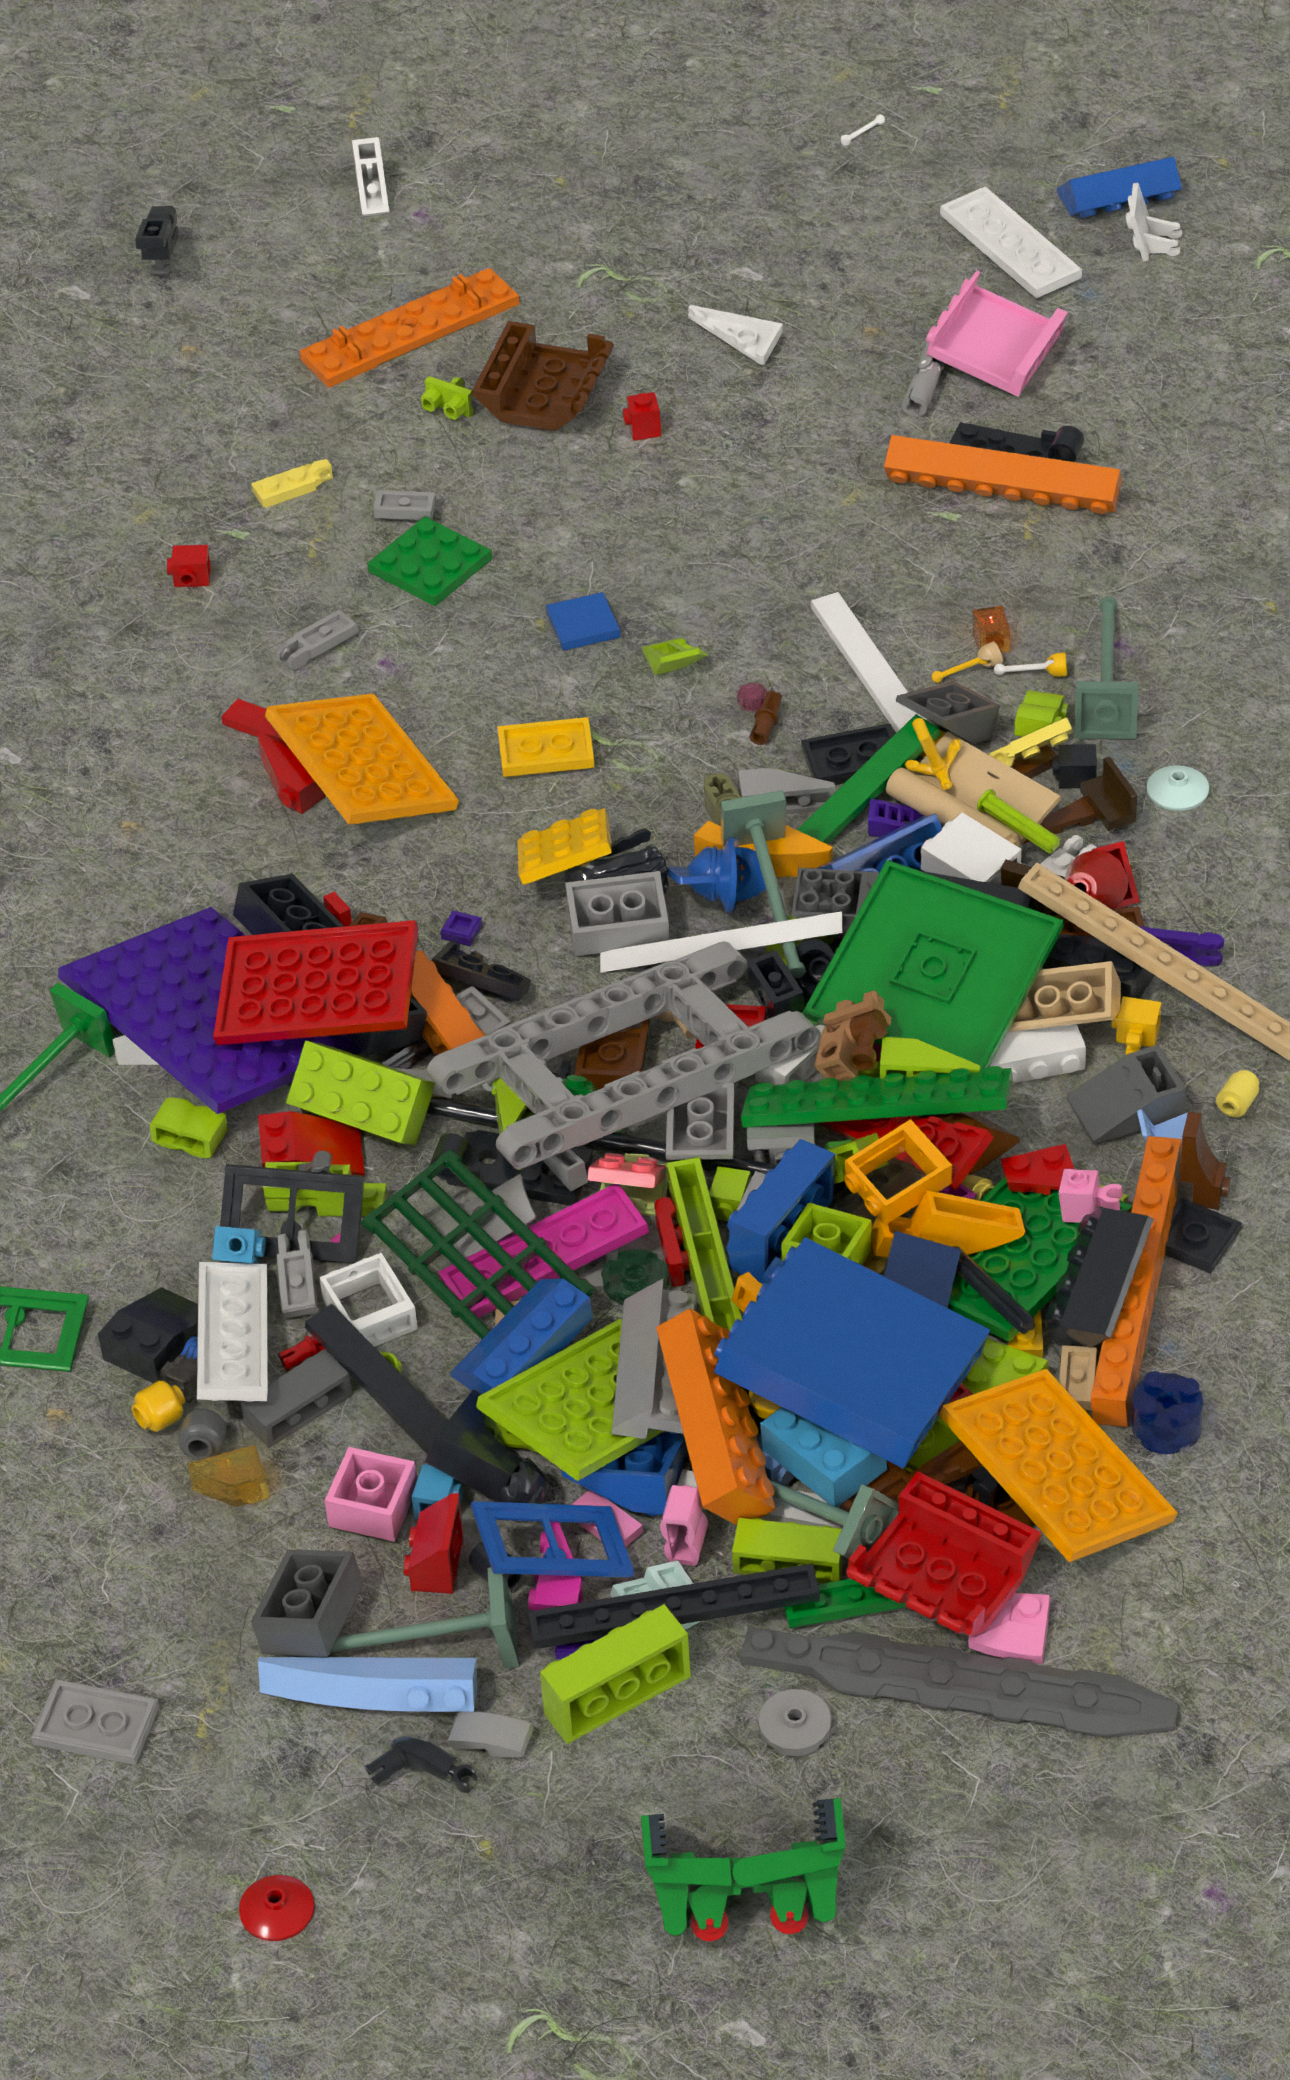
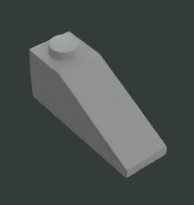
M759 768L738 771L739 795L741 798L783 790L786 799V814L817 811L835 793L834 782L782 770Z

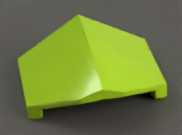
M684 638L672 639L642 647L643 653L655 675L684 668L708 656V653L702 651L699 647L686 644Z

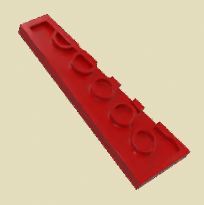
M905 1116L818 1122L821 1126L853 1141L877 1133L880 1139L911 1119L952 1164V1184L947 1187L955 1191L994 1139L986 1129L958 1122L951 1124L943 1122L941 1118L934 1116L929 1118ZM906 1151L891 1159L926 1176V1173Z

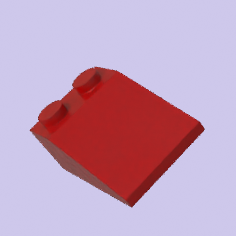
M293 1111L258 1115L262 1167H265L266 1162H311L314 1154L318 1151H327L332 1155L330 1165H350L352 1175L365 1176L359 1128L336 1120Z

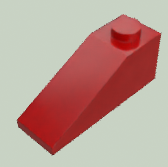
M263 732L257 734L260 758L280 801L286 807H291L300 814H303L326 797L325 793L291 750Z

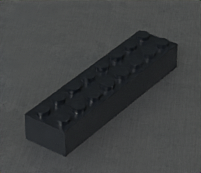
M293 873L239 883L233 916L251 935L344 927ZM410 996L407 1029L346 1035L365 1055L417 1045L421 1041L427 1011Z

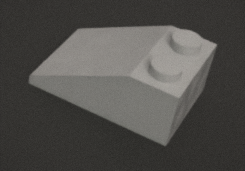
M729 1083L720 1087V1089L667 1110L666 1160H686L700 1157V1159H733L735 1138L734 1083Z

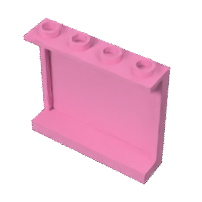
M976 270L970 280H964L959 291L960 295L955 294L953 296L948 311L943 310L937 322V327H931L926 338V342H929L926 354L1019 397L1060 336L1068 312L1057 308L1050 319L977 286L980 272Z

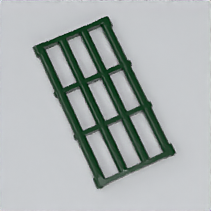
M452 1149L445 1152L438 1160L378 1208L371 1211L361 1221V1224L371 1234H376L408 1266V1271L412 1275H417L451 1309V1314L455 1318H460L481 1340L491 1330L469 1308L486 1297L505 1316L514 1305L496 1287L512 1276L529 1292L537 1281L522 1266L536 1255L562 1279L589 1297L596 1291L585 1278L581 1279L547 1246V1241L543 1237H538L504 1204V1199L500 1195H495L462 1163V1158ZM447 1167L485 1203L471 1216L432 1180ZM419 1189H424L459 1224L445 1237L407 1201ZM394 1209H397L433 1244L419 1258L381 1222ZM493 1212L528 1245L527 1248L514 1258L479 1226ZM467 1233L502 1266L501 1269L488 1279L453 1246ZM441 1254L476 1287L474 1291L462 1300L427 1267Z

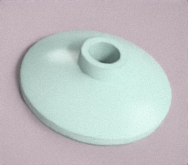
M1173 765L1155 771L1149 777L1146 789L1148 797L1157 806L1171 811H1186L1198 807L1206 800L1209 794V783L1206 777L1198 770L1187 766Z

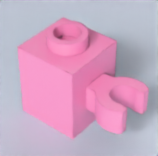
M1064 1169L1059 1189L1063 1222H1081L1085 1215L1099 1210L1100 1207L1120 1211L1119 1198L1123 1197L1121 1185L1109 1184L1100 1187L1098 1170Z

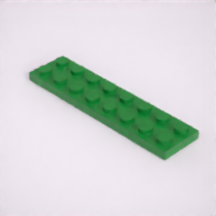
M990 1066L980 1070V1072L970 1073L965 1068L955 1069L950 1073L923 1071L918 1073L916 1077H906V1075L903 1076L900 1073H891L886 1075L884 1079L861 1075L852 1078L850 1081L825 1078L819 1082L806 1083L802 1080H793L787 1084L772 1085L768 1082L758 1083L749 1088L741 1113L742 1127L1006 1110L1013 1083L1012 1068L1002 1069L999 1066Z

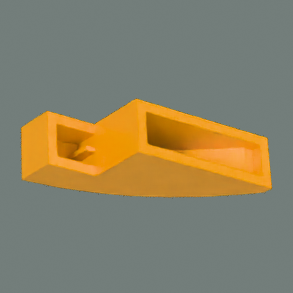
M708 820L694 834L695 857L706 847L715 846L717 849L723 848L721 826ZM785 825V838L766 841L776 877H797L799 868L817 869V867L833 860L832 846ZM754 844L739 846L755 850Z
M926 1190L911 1219L898 1217L886 1225L878 1216L871 1228V1243L874 1256L888 1257L893 1234L895 1231L947 1246H958L968 1255L1023 1237L1025 1229L1019 1208Z

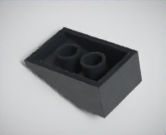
M161 1287L118 1310L98 1333L103 1360L151 1383L163 1381L184 1357L179 1355L183 1352L187 1341L193 1336L198 1337V1304Z

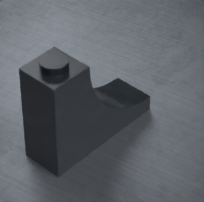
M473 1389L437 1433L425 1462L499 1502L502 1487L510 1485L511 1473L518 1472L519 1463L523 1459L505 1448L490 1433L483 1421L481 1411L476 1408L478 1396L482 1394Z

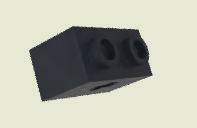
M776 950L747 961L749 987L760 1005L766 1006V1014L769 1019L787 1011H798L801 1013L804 1011L803 991Z

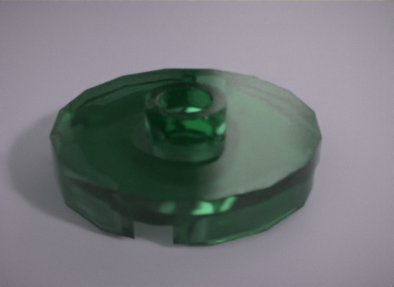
M642 1249L626 1250L618 1253L617 1259L612 1261L609 1259L605 1263L601 1273L604 1292L611 1300L622 1305L626 1298L663 1279V1289L667 1290L670 1282L668 1265L664 1259L662 1261L657 1258L656 1253Z

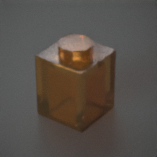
M1002 605L973 610V635L978 651L985 644L994 641L1001 653L1010 652V628Z

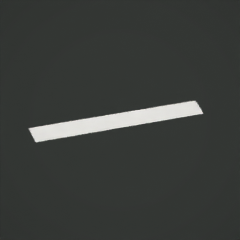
M842 911L609 950L600 953V973L674 961L723 941L729 942L736 950L843 933Z

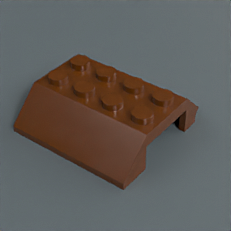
M508 321L472 390V395L501 422L556 431L574 419L577 413L584 409L589 395L598 380L597 377L600 376L614 344L611 341H605V336L588 334L587 336L588 351L536 343L535 325Z

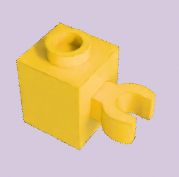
M1123 996L1120 1011L1112 1020L1111 1028L1117 1029L1116 1042L1127 1045L1125 1056L1139 1051L1141 1046L1152 1047L1156 1045L1161 1025L1162 1002Z

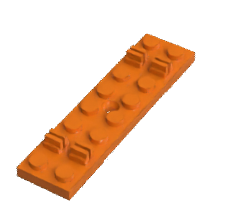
M491 268L482 270L467 278L461 273L458 275V278L456 276L452 277V284L366 322H362L347 330L343 326H339L338 330L336 328L332 329L333 335L329 338L299 350L300 360L330 388L443 336L520 304L519 295Z

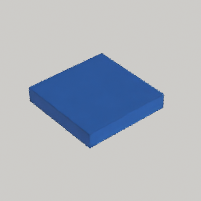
M603 592L546 605L547 616L563 651L620 637V629Z

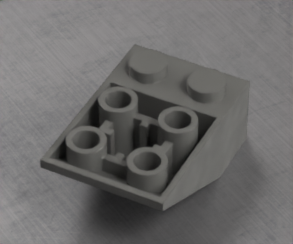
M799 868L792 906V917L799 919L842 911L843 933L835 935L844 938L880 872Z
M1159 1045L1127 1054L1067 1095L1068 1103L1092 1144L1141 1130L1137 1111L1141 1109L1154 1126L1185 1114L1186 1089Z

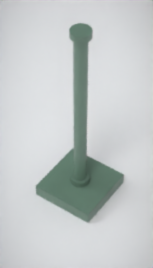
M1106 596L1099 602V609L1102 612L1101 682L1076 681L1075 738L1137 739L1138 682H1113L1114 612L1117 610V601L1111 596Z
M783 790L721 801V841L723 848L729 837H736L739 846L754 844L775 922L787 921L788 917L766 843L769 840L785 838L786 799ZM795 942L781 943L788 965L787 968L794 979L802 977L806 973V969L799 960Z
M770 1480L774 1488L773 1497L843 1525L833 1551L848 1559L859 1545L866 1547L867 1554L899 1513L898 1502L862 1484L850 1512H847Z
M491 1567L487 1568L490 1608H487L486 1613L340 1636L337 1638L330 1653L490 1627V1630H493L505 1668L519 1666L516 1612L505 1574L493 1573ZM289 1655V1657H309Z

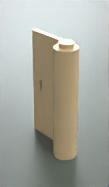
M949 732L935 746L941 758H943L951 741L954 739L960 740V751L948 770L950 781L953 784L952 787L942 790L936 776L910 772L905 768L895 770L890 776L886 786V792L889 796L924 816L936 813L941 826L944 827L948 821H953L961 813H964L1019 848L1025 842V837L986 811L980 812L977 810V803L981 795L988 789L994 790L997 797L1038 824L1046 818L1061 800V796ZM927 756L920 762L930 764Z

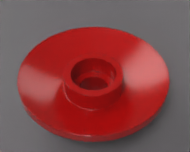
M287 1875L267 1876L254 1882L244 1892L239 1903V1916L244 1928L251 1935L266 1941H282L296 1936L307 1927L314 1913V1899L310 1889L302 1881ZM273 1900H280L277 1903H271Z

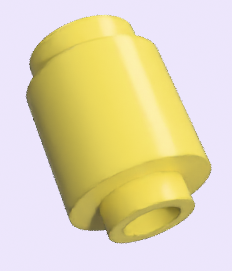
M1239 1070L1233 1073L1216 1097L1218 1108L1225 1115L1231 1117L1243 1116L1259 1093L1258 1078L1248 1070Z

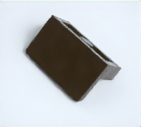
M1106 757L1103 759V775L1081 782L1080 792L1105 828L1110 831L1136 822L1137 794L1111 757Z

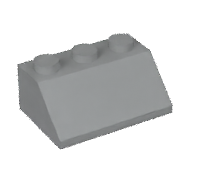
M660 871L565 883L574 956L602 953L613 949L669 940V921Z

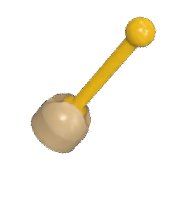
M994 641L987 643L979 649L977 658L942 672L934 671L931 678L935 683H939L944 677L978 663L987 668L994 667L999 663L1002 664L1003 659L1000 649Z

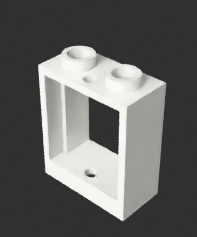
M382 1253L364 1258L359 1262L319 1277L322 1299L326 1306L332 1303L374 1347L418 1329L415 1306ZM381 1284L393 1305L351 1321L339 1300Z

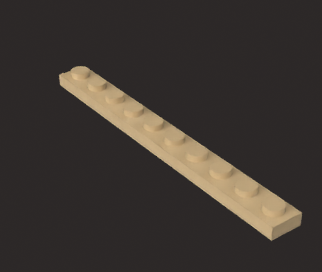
M1036 863L1021 879L1018 889L1290 1061V1022L1039 863Z

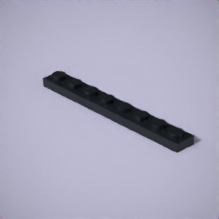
M812 1563L529 1611L528 1620L534 1649L602 1638L608 1635L614 1628L623 1627L638 1619L644 1612L654 1610L664 1604L680 1624H687L820 1601V1592Z

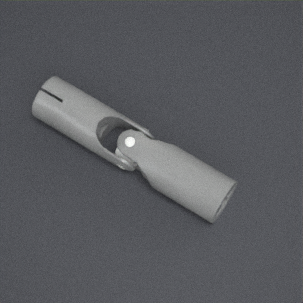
M929 342L925 344L918 366L902 401V408L905 413L913 417H919V415L922 416L926 413L945 366L944 362L926 354Z

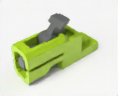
M318 1151L314 1154L311 1162H266L265 1164L266 1168L352 1175L350 1165H330L332 1155L327 1151ZM364 1183L361 1216L368 1215L387 1200L388 1190L386 1183ZM263 1186L267 1210L269 1212H288L290 1188ZM298 1189L295 1212L301 1207H316L318 1216H342L345 1193Z

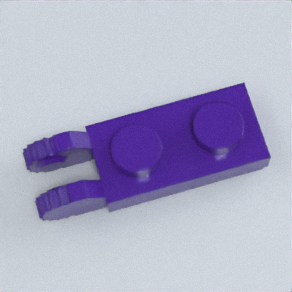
M1138 926L1198 965L1216 966L1221 964L1223 960V953L1218 950L1223 948L1224 938L1219 934L1205 932L1199 935V933Z

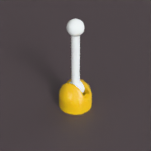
M1066 652L1051 654L1045 663L1004 666L999 663L994 666V673L1001 676L1005 672L1046 669L1054 677H1066Z

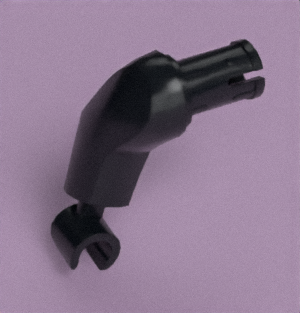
M408 1736L392 1740L389 1751L364 1766L368 1775L381 1767L383 1768L381 1772L371 1778L377 1786L403 1767L411 1770H423L442 1780L449 1774L454 1777L457 1789L463 1793H469L471 1790L468 1784L460 1781L462 1777L470 1776L477 1780L476 1773L470 1765L465 1764L457 1767L454 1765L456 1758L430 1742Z

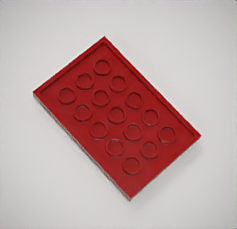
M416 920L228 937L213 1034L216 1045L407 1029L419 931Z

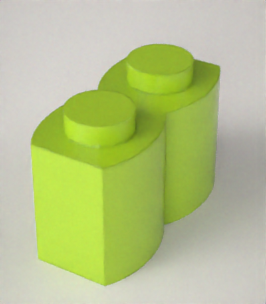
M1028 690L1023 703L1020 704L1016 713L1014 735L1024 737L1066 717L1068 718L1069 704L1065 703V695Z
M174 1097L165 1099L149 1124L151 1141L168 1149H182L186 1153L200 1158H211L228 1131L226 1115L224 1113L216 1114L207 1106H195L186 1099Z

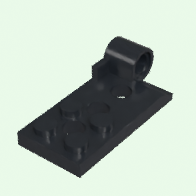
M960 422L950 444L1075 462L1085 439L1083 433L1073 426H1062L1057 432L1042 430L1041 438Z
M483 1130L466 1132L464 1137L453 1133L442 1135L430 1162V1165L433 1164L445 1152L452 1149L462 1158V1163L491 1191L521 1174L529 1199L568 1206L577 1203L583 1187L582 1185L570 1191L555 1174H544V1172L551 1169L543 1160L522 1170L513 1169V1166L496 1148V1140L500 1134ZM582 1147L571 1148L584 1161L587 1174L593 1160V1150ZM487 1158L496 1160L492 1164L481 1163L482 1160ZM448 1167L437 1175L447 1180L448 1185L468 1188Z

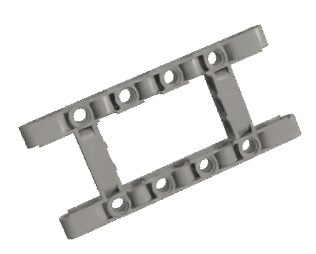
M723 941L674 961L660 964L443 1052L430 1061L427 1072L447 1094L456 1093L458 1095L498 1078H501L535 1115L508 1125L507 1129L498 1136L496 1148L514 1168L521 1169L571 1148L599 1139L804 1053L817 1044L820 1038V1031L798 1011H787L747 1027L713 993L715 990L737 982L736 979L740 978L747 969V960L729 942ZM667 1011H670L704 1045L700 1049L693 1048L664 1060L660 1065L641 1073L637 1071L605 1084L604 1088L585 1096L582 1094L574 1096L563 1085V1080L560 1077L556 1078L546 1067L545 1060Z

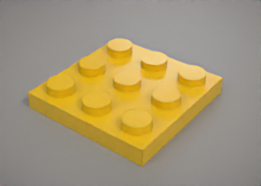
M589 809L573 820H559L548 829L540 832L532 830L523 834L517 840L518 875L522 884L534 882L611 854L610 822L606 809Z

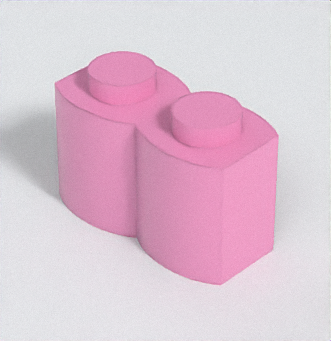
M672 1485L660 1523L661 1534L666 1539L664 1553L669 1562L678 1560L680 1564L696 1566L708 1528V1520L702 1512L703 1507L698 1488L688 1485Z

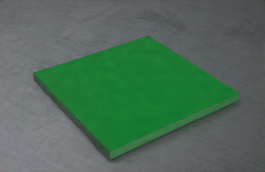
M886 860L807 1003L803 1015L811 1021L827 1026L823 1022L824 1016L836 1011L838 1002L849 1000L858 1004L862 1002L865 993L876 991L884 999V1010L892 1018L890 1026L886 1028L887 1034L884 1037L918 1039L980 1065V1070H984L990 1067L1064 927L1063 920ZM882 1038L875 1040L874 1043L882 1046Z

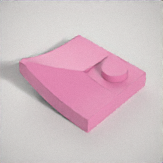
M1014 1593L985 1633L969 1636V1648L1003 1659L1010 1657L1043 1664L1050 1611V1595Z

